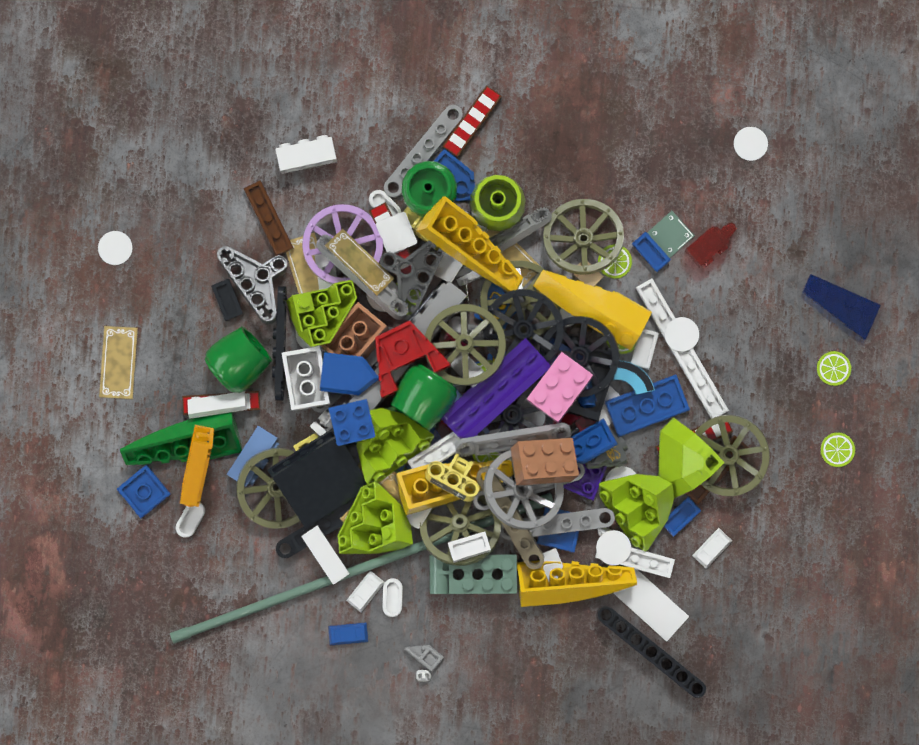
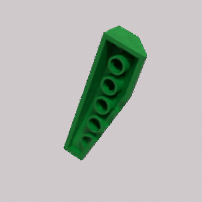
M233 412L197 417L171 425L121 448L120 453L126 465L151 464L152 461L170 463L169 460L187 462L195 425L214 428L213 446L209 460L240 453L243 449Z

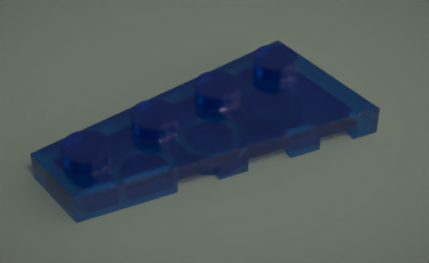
M812 274L809 275L802 293L827 310L833 317L844 323L846 327L857 333L859 337L866 340L881 306L880 304Z

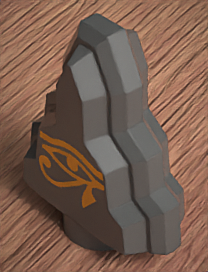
M612 432L618 445L585 463L587 469L600 468L602 466L608 468L612 466L621 467L627 464L625 451L628 450V446L622 437L617 438Z

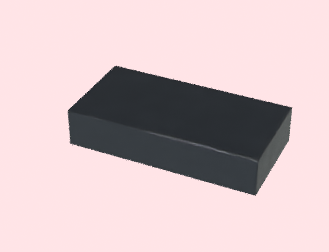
M229 278L211 285L225 321L243 315Z

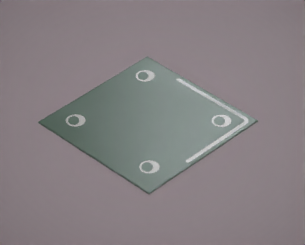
M673 211L668 213L647 232L669 258L695 236Z

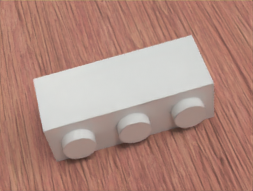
M322 135L316 137L317 140L313 141L303 139L295 145L290 143L279 145L280 148H276V154L281 174L337 162L332 137Z

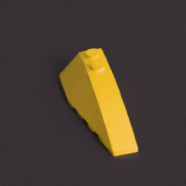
M442 197L426 213L416 231L448 255L508 292L517 290L523 279L521 274L508 259L504 258L498 246H494L488 234L480 229L477 225L478 222L447 197Z
M542 270L533 285L571 315L590 317L604 324L613 333L617 343L630 351L640 337L652 313L650 310L618 292H610L596 285L595 287L587 285L582 281H574L566 276ZM588 325L589 327L593 328V329L596 330L597 332L603 334V333H602L601 331H599L597 328H595V327H593V326H591V325Z
M510 460L503 461L497 468L507 477L514 474ZM472 461L473 464L466 476L477 482L476 476L479 469L484 466H490L493 461ZM450 462V463H444V464L449 467L450 464H451V462ZM429 464L396 474L399 495L406 515L457 501L460 498L427 481L425 472ZM437 469L430 470L433 475H439ZM486 472L481 474L482 480H484ZM453 478L447 479L451 485L457 484ZM465 488L466 493L474 494L471 488Z
M544 561L543 565L538 569L529 568L525 562H517L518 591L521 607L581 601L618 592L637 585L635 570L632 567L613 565L601 567L594 563H591L589 566L580 565L579 562L572 561L571 564L562 563V569H552L548 582L543 566L551 563L561 564V562Z

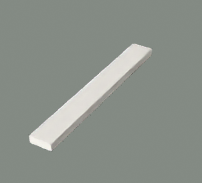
M651 278L635 289L646 308L652 312L651 317L665 339V329L675 317L654 280ZM669 346L709 417L714 418L728 412L726 404L694 349L681 352Z

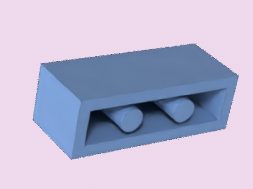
M257 426L227 475L237 481L245 463L252 456L263 450L278 448L279 443L277 441L279 438ZM265 458L255 464V466L263 470L269 460ZM250 470L244 486H253L259 476Z

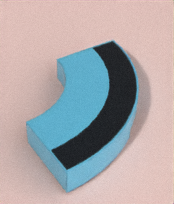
M619 361V367L613 380H621L628 383L633 388L635 395L655 391L651 379L641 368L630 362Z

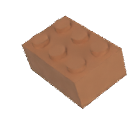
M357 302L347 314L331 343L320 346L326 353L361 356L366 359L376 348L375 337L389 331V329L382 321Z
M573 438L518 441L511 447L517 486L571 482L579 476Z

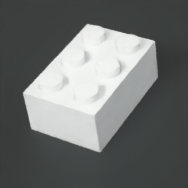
M317 346L283 352L282 358L291 410L296 411L330 405V393L320 391L323 365L322 347Z

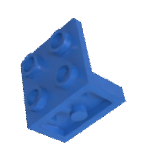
M367 399L328 408L338 446L375 438Z

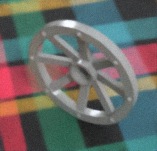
M511 450L504 452L491 463L484 478V495L490 510L500 521L513 528L529 530L543 526L557 514L561 507L564 495L563 482L517 486L513 480L497 469L503 461L511 458L513 467ZM493 476L498 477L512 489L493 493ZM552 485L555 486L553 503L533 493L534 490ZM513 496L514 499L506 514L498 506L495 499ZM528 499L549 508V512L537 520ZM520 501H522L530 521H520L512 518Z

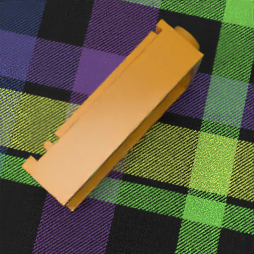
M199 425L194 427L182 483L180 504L188 507H199L213 446L214 428Z

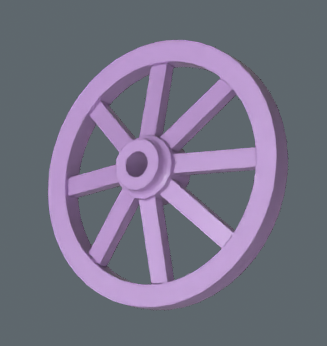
M333 205L321 210L310 220L303 235L302 249L307 265L319 278L331 284L351 279L349 277L339 278L329 275L334 264L329 261L325 270L322 271L312 258V255L322 254L318 248L311 250L309 248L312 230L320 236H332L316 226L325 216L332 214L337 234L341 231L337 212L357 215L347 231L350 236H352L359 222L363 219L370 226L374 234L354 240L358 244L375 240L376 250L374 259L379 263L382 256L383 239L378 232L376 224L367 212L355 206Z

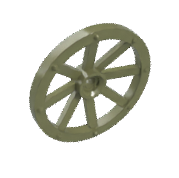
M577 199L561 205L551 214L550 222L544 227V246L549 258L559 268L574 274H593L606 269L617 259L624 243V230L620 218L609 206L596 200ZM580 208V229L577 230L563 214ZM585 208L595 209L603 213L590 229L586 228ZM609 217L616 228V232L593 235ZM559 220L574 236L551 235V230L555 222ZM617 239L615 247L610 254L593 243ZM551 242L575 244L558 256ZM579 248L581 249L582 266L564 261ZM590 248L605 259L588 265L587 249Z
M511 261L520 274V268L528 269L538 274L527 287V289L533 290L535 288L533 286L542 270L545 269L528 261ZM487 279L484 281L480 292V307L488 310V306H491L496 300H487L488 290L492 283ZM521 281L519 287L517 288V290H518V289H523L522 281ZM519 296L524 298V302L521 303L524 318L525 308L531 313L534 307L530 302H537L538 299L529 296ZM513 298L501 304L512 305L505 313L508 317L516 311ZM539 312L535 316V318L540 322L555 319L552 312L550 313L548 319H546ZM500 319V325L503 326L505 321ZM490 324V327H491V328L493 329V331L496 333V330L494 329V327L492 326V324ZM526 326L521 327L523 333H526ZM550 327L537 329L534 332L540 336ZM516 335L507 336L505 338L509 340H514Z
M460 304L443 310L431 321L425 337L430 342L438 325L455 339V341L432 343L437 349L456 347L447 358L450 364L460 353L462 354L463 378L451 376L444 372L446 370L444 369L436 373L443 379L454 385L471 386L487 380L499 369L505 356L506 340L502 326L489 311L476 305ZM461 312L460 335L443 321L448 316ZM467 312L484 317L485 319L468 335ZM489 323L496 330L499 339L473 340ZM467 341L468 345L462 346L461 342ZM474 347H499L493 364L491 365ZM469 353L487 369L482 374L469 378L468 366ZM426 355L427 362H428L429 366H430L431 369H432V366H431V364H430V362H429V360H428V357H427V355Z
M721 415L709 419L696 430L695 434L707 445L719 451L720 453L717 455L725 462L712 475L709 481L705 480L701 483L705 489L722 496H737L752 490L761 482L769 466L770 450L766 437L754 423L736 415ZM725 422L744 426L733 445L730 444ZM719 424L724 447L702 434L713 425ZM750 430L758 439L760 446L738 450V446ZM731 451L733 457H728L727 452ZM762 452L760 470L758 471L739 456ZM735 462L755 476L752 481L739 487ZM726 465H729L733 488H722L714 485Z
M286 448L266 449L252 456L241 469L236 485L238 502L244 513L258 525L280 529L300 522L296 514L282 520L280 497H284L279 487L273 489V486L276 484L273 478H270L255 466L259 461L271 456L273 466L279 462V456L288 457L295 451ZM250 470L267 483V485L244 488L245 480ZM268 491L252 511L247 505L244 494ZM271 497H274L276 521L258 516Z
M479 496L477 500L486 506L485 496ZM473 501L465 502L461 514H458L452 502H450L446 506L453 517L431 514L436 508L434 507L422 526L420 522V533L426 549L436 559L446 564L464 566L479 562L494 550L501 535V521L490 509L467 517ZM492 516L494 531L490 532L471 523ZM428 520L450 524L433 536H428ZM469 530L477 534L485 532L487 538H490L491 552L454 563L450 549L445 554L432 543L452 531L451 542L458 540L459 535H463L464 538L470 536Z

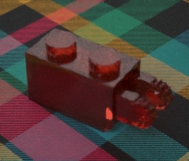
M732 222L727 223L721 229L717 226H712L685 249L686 254L699 268L702 265L707 267L714 261L712 257L716 253L721 255L729 248L727 246L730 242L728 238L736 231L735 224Z

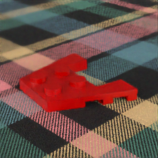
M407 321L375 337L381 386L380 395L382 398L398 391L391 372L426 355L435 373L451 366L450 362L411 321Z

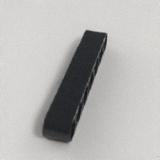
M602 606L597 610L596 616L601 623L691 696L700 698L706 693V686L700 679L608 606ZM605 609H608L611 613V617L608 620H603L600 616L601 612ZM624 622L626 625L625 631L617 632L616 624ZM632 635H640L641 641L639 644L634 645L631 643ZM650 646H654L656 649V654L652 657L646 655V649ZM670 659L671 666L668 669H663L661 666L662 660ZM679 671H685L686 678L684 681L677 680L676 675ZM695 683L701 685V691L697 694L692 692V686Z

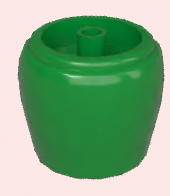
M424 161L415 164L407 171L402 180L401 194L407 207L413 213L424 217L444 196L455 203L458 186L455 176L446 166L434 161Z
M243 326L219 339L205 354V362L210 371L223 386L233 393H241L247 390L272 362L269 353L263 345Z
M421 364L413 365L401 380L391 406L430 431L454 404L457 398V389Z

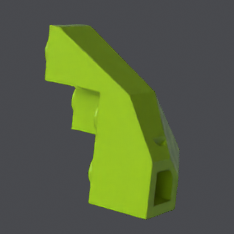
M348 280L334 283L326 289L292 295L286 301L291 320L298 335L310 347L331 343L355 303L357 296L353 281Z
M384 408L370 410L375 438L358 441L356 444L365 482L367 484L374 481L381 482L391 473L405 465L408 460L429 448L434 435L402 413Z
M672 418L660 430L658 476L673 484L674 498L695 489L725 463L699 436L675 418Z
M642 474L629 475L599 483L602 502L614 513L616 522L629 541L635 547L646 552L668 521L674 501L673 484L659 476Z
M374 481L361 487L338 533L339 554H378L400 550L412 545L411 525L401 504L378 482Z

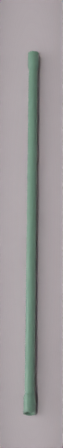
M551 493L540 496L552 503L554 502ZM533 500L529 501L532 510L545 507ZM523 504L517 506L520 514L526 513ZM492 516L474 521L471 524L486 528L494 525V520ZM453 531L432 544L437 546L452 540ZM420 541L400 550L347 568L350 574L340 581L426 550L423 541ZM328 576L196 625L179 629L170 633L172 642L174 644L191 636L332 585V582Z

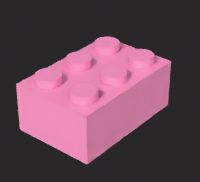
M561 352L528 396L527 401L556 423H559L593 378V374Z

